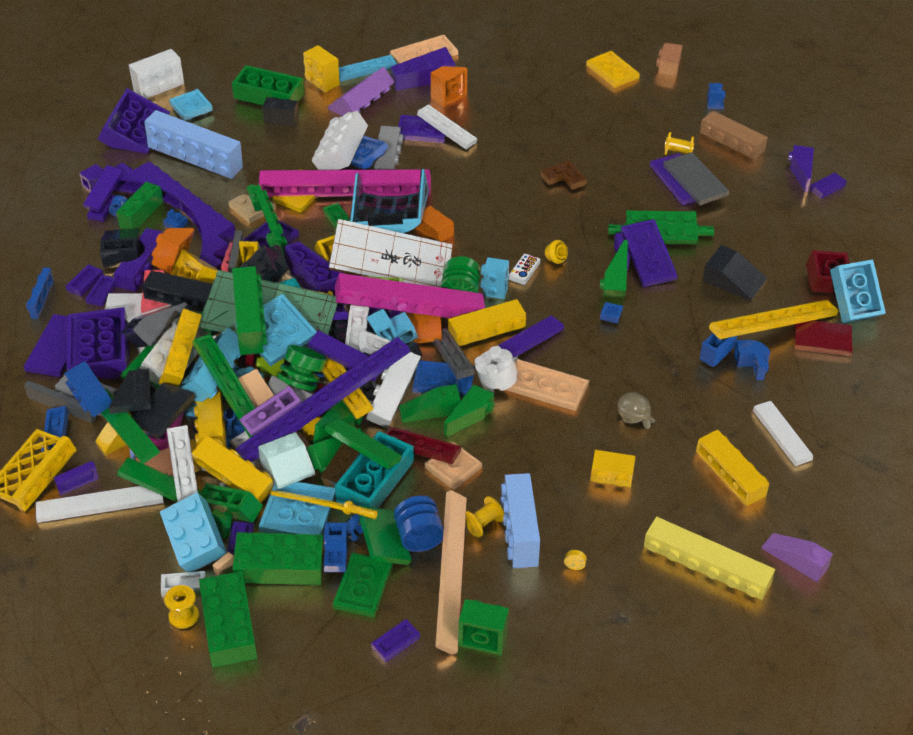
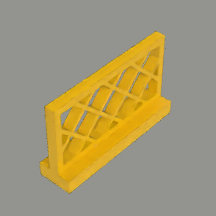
M36 429L0 471V484L5 482V487L0 488V498L17 505L20 510L26 512L52 481L53 477L57 475L77 451L69 437L62 436L60 438ZM39 437L44 439L43 442L34 444ZM55 444L54 447L51 450H49L48 446ZM44 447L45 452L35 455V450ZM31 452L30 457L21 459L24 454ZM43 459L38 465H36L37 460ZM32 464V467L22 470V465ZM18 467V472L9 474L11 469ZM30 474L27 477V479L23 481V476ZM19 479L18 483L9 485L10 480ZM16 490V492L12 496H10V491Z

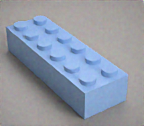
M157 110L144 121L149 148L230 179L243 168L240 141Z

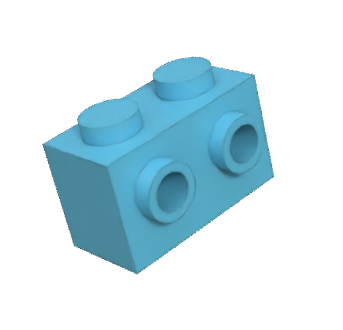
M488 257L486 264H482L481 275H484V278L482 277L481 280L483 296L505 299L508 289L509 261Z

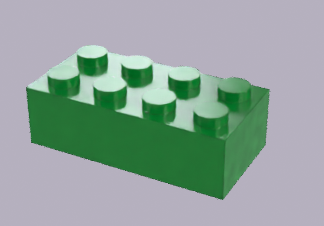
M248 65L244 66L232 82L234 99L260 105L264 104L266 97L290 99L299 102L305 94L303 78Z
M256 266L232 268L240 355L264 353L263 345H267L261 275L256 273Z
M237 532L233 573L243 571L245 583L321 585L324 555L323 535Z
M243 571L199 579L212 667L257 659Z

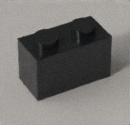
M266 97L262 106L265 123L296 125L299 118L298 101Z

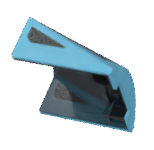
M421 169L419 192L396 197L365 193L360 174L356 173L350 222L399 233H406L417 227L422 221L429 192L425 169Z

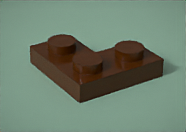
M570 161L543 169L540 172V176L548 185L564 180L573 190L587 184V179Z

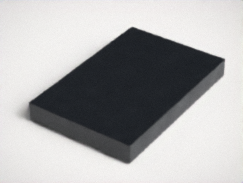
M163 382L151 396V409L139 410L132 419L147 436L159 440L167 431V428H170L194 400L195 395L193 392Z

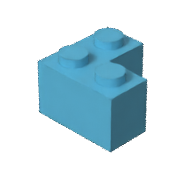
M381 309L366 317L374 335L390 341L398 337L404 343H409L418 338L416 330L405 312L389 319L384 309Z

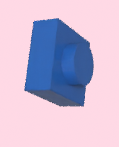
M605 302L600 319L618 324L623 312V306Z

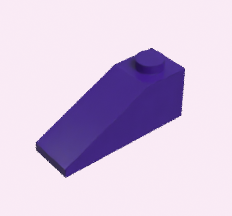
M794 145L793 151H789L788 161H791L790 169L803 190L808 192L812 175L814 148Z

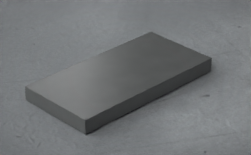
M693 153L664 161V168L699 205L729 196V190Z

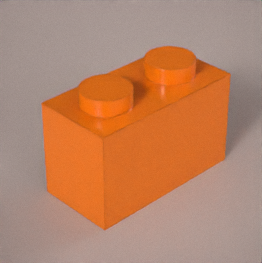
M432 206L424 209L422 221L415 227L417 230L431 240L444 242L454 236V222Z

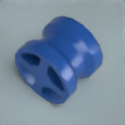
M120 195L113 197L109 212L117 217L116 211L128 199Z

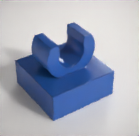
M173 209L167 212L168 217L163 220V225L167 228H183L188 223L187 217L181 215L180 212H174Z
M358 514L352 515L345 522L347 523L348 538L353 542L358 539L354 530L359 534L363 533L362 526L358 524L360 521Z

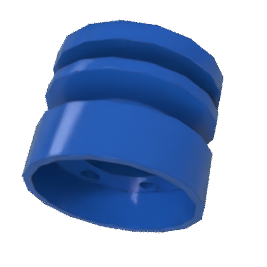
M414 496L397 505L394 510V519L405 549L421 552L432 549L442 542L444 526L434 499L429 496Z

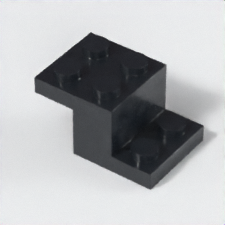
M277 244L271 248L263 245L241 265V267L256 266V273L261 275V282L274 284L289 270L282 249Z

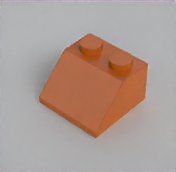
M442 66L431 72V99L442 107L467 95L466 67Z
M167 228L163 233H159L156 238L157 247L152 252V265L171 274L182 249L189 250L195 229Z

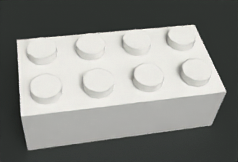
M358 111L348 112L344 116L335 117L330 121V125L325 131V135L320 141V145L312 159L318 170H340L350 165L368 127Z

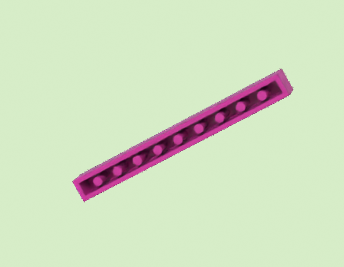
M429 169L425 170L427 184L429 188L428 196L431 195V176ZM422 170L260 171L259 184L262 191L266 190L268 197L314 195V197L353 196L355 176L358 173L363 193L372 196H409L420 192Z

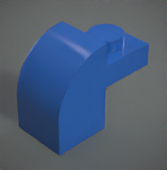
M736 340L734 357L737 367L752 366L756 380H764L765 373L769 370V349L763 343L755 340Z
M325 523L324 572H346L348 555L347 523Z

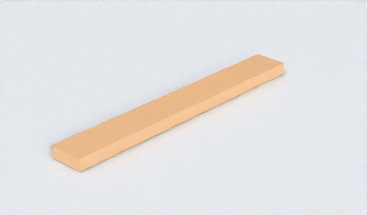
M450 490L446 492L436 648L453 655L458 652V621L460 618L467 498Z

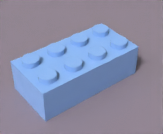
M530 473L505 475V483L501 484L502 497H500V503L505 514L503 515V526H506L505 542L508 543V560H512L513 568L538 567L540 536Z

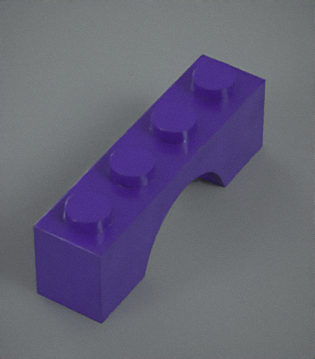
M149 228L144 230L138 239L140 250L143 254L133 261L121 262L114 272L116 287L136 292L140 285L143 284L145 270H152L154 266L152 265V252L157 247L156 238L159 233H163L162 231Z

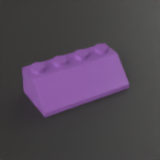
M382 67L327 106V108L341 116L348 112L358 111L360 113L361 107L365 109L371 104V100L374 102L381 97V92L384 94L391 89L390 85L394 81L385 67Z

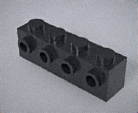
M151 270L142 284L144 299L170 305L186 303L187 305L184 308L202 312L206 308L214 284Z

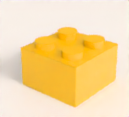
M319 45L303 53L305 78L324 92L340 85L338 58Z

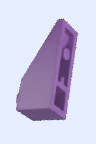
M288 386L239 420L252 436L301 403V400Z
M773 533L762 546L763 550L816 582L827 571L833 553L814 542Z

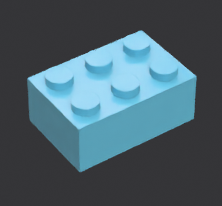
M873 259L840 265L830 270L842 324L886 314Z
M198 492L160 511L179 566L185 571L194 572L227 553L208 502Z

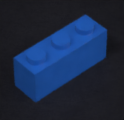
M85 361L64 373L68 379L65 382L85 413L89 411L92 417H95L109 408L112 400Z

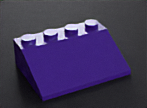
M126 88L103 126L97 140L112 148L148 153L150 148L148 147L144 121L156 110L168 115L170 111Z
M125 307L68 314L67 371L85 361L96 377L107 379L121 378L122 372L130 365L129 340L121 333L127 325Z

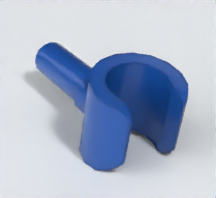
M227 411L224 412V419L227 425L226 437H231L232 422L236 420L234 412V416L231 419L226 417Z

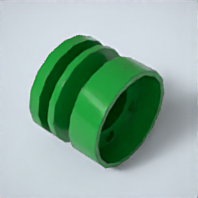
M457 256L449 259L443 269L440 288L478 293L481 267L476 261L468 257Z
M293 344L288 345L284 359L291 364H281L280 368L282 370L278 371L277 378L294 388L315 391L317 388L315 382H318L320 377L313 371L322 372L327 358L311 349Z

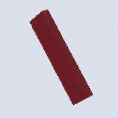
M391 426L385 432V434L412 445L414 454L453 464L461 452V446Z

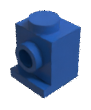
M709 83L707 93L708 109H724L725 90H722V84Z

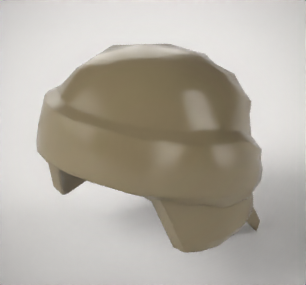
M628 392L619 399L617 409L623 422L633 424L642 421L646 430L650 428L651 423L656 422L651 417V407L645 396L637 392Z

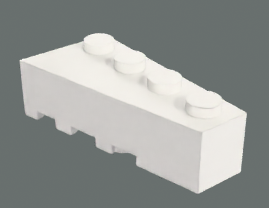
M410 352L391 365L389 369L384 370L381 376L383 382L381 385L377 384L373 393L376 397L374 401H369L374 410L368 413L367 420L387 429L389 428L398 409V404L401 403L405 391L415 374L421 356Z

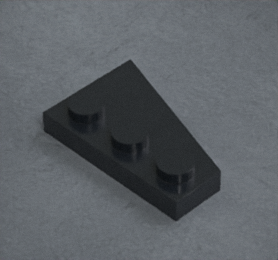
M149 368L135 369L127 373L109 406L110 414L151 409Z

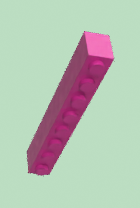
M339 273L335 284L337 303L453 318L485 308L482 293Z

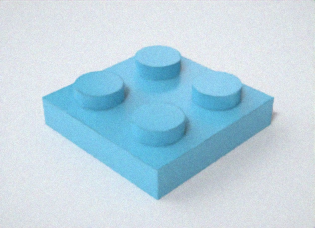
M198 89L169 99L170 105L184 121L213 110L211 103Z

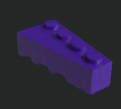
M443 47L391 66L393 86L398 91L431 84L432 71L442 66L455 67V62L447 48Z
M300 241L286 245L284 258L288 269L302 287L315 292L328 293L330 291L335 296V284L339 273H345L339 269L330 268L328 261Z

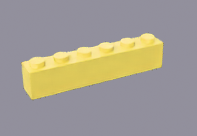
M657 516L645 535L644 547L650 551L659 553L672 561L701 572L709 578L721 581L731 588L743 591L751 597L763 600L772 583L775 573L774 568Z

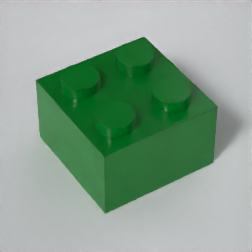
M465 599L458 621V646L502 656L508 634L509 608L482 603L478 600Z

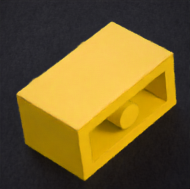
M595 450L590 481L631 487L636 456Z

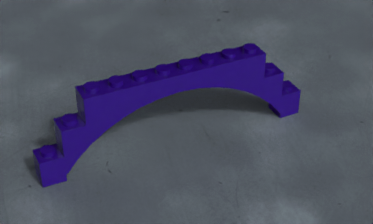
M150 161L134 170L124 163L115 166V168L123 171V175L113 191L135 193L145 182L160 186L163 201L182 211L197 227L202 237V250L199 258L222 273L221 265L225 252L228 249L229 242L234 239V224ZM95 164L80 172L82 186L91 192L104 168Z

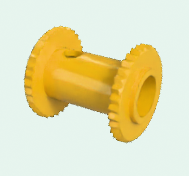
M669 132L665 142L664 154L667 155L668 150L685 154L692 153L694 136H692L691 141L672 138L671 132Z
M485 497V506L472 514L466 511L465 526L476 537H481L483 535L482 528L494 519L497 522L503 521V515H505L503 508L493 497Z
M174 586L166 592L164 597L165 605L170 609L168 615L170 624L179 629L189 628L199 619V609L194 605L196 595L189 586Z

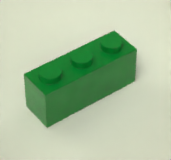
M145 182L116 211L119 228H139L163 203L161 187Z

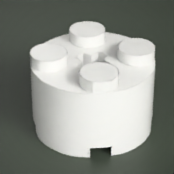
M493 346L489 351L474 360L481 385L485 390L494 392L493 389H500V391L510 388L517 381L518 371L513 356L506 349Z

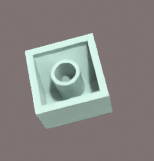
M296 432L258 446L260 465L272 477L277 489L315 475L305 444Z

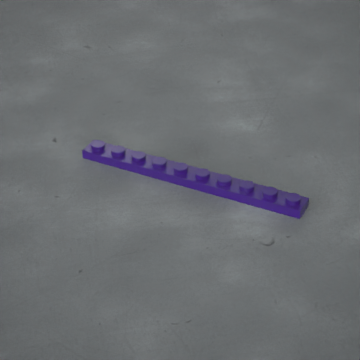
M396 337L236 447L237 453L244 461L249 460L253 462L259 458L258 446L296 432L409 354V347Z

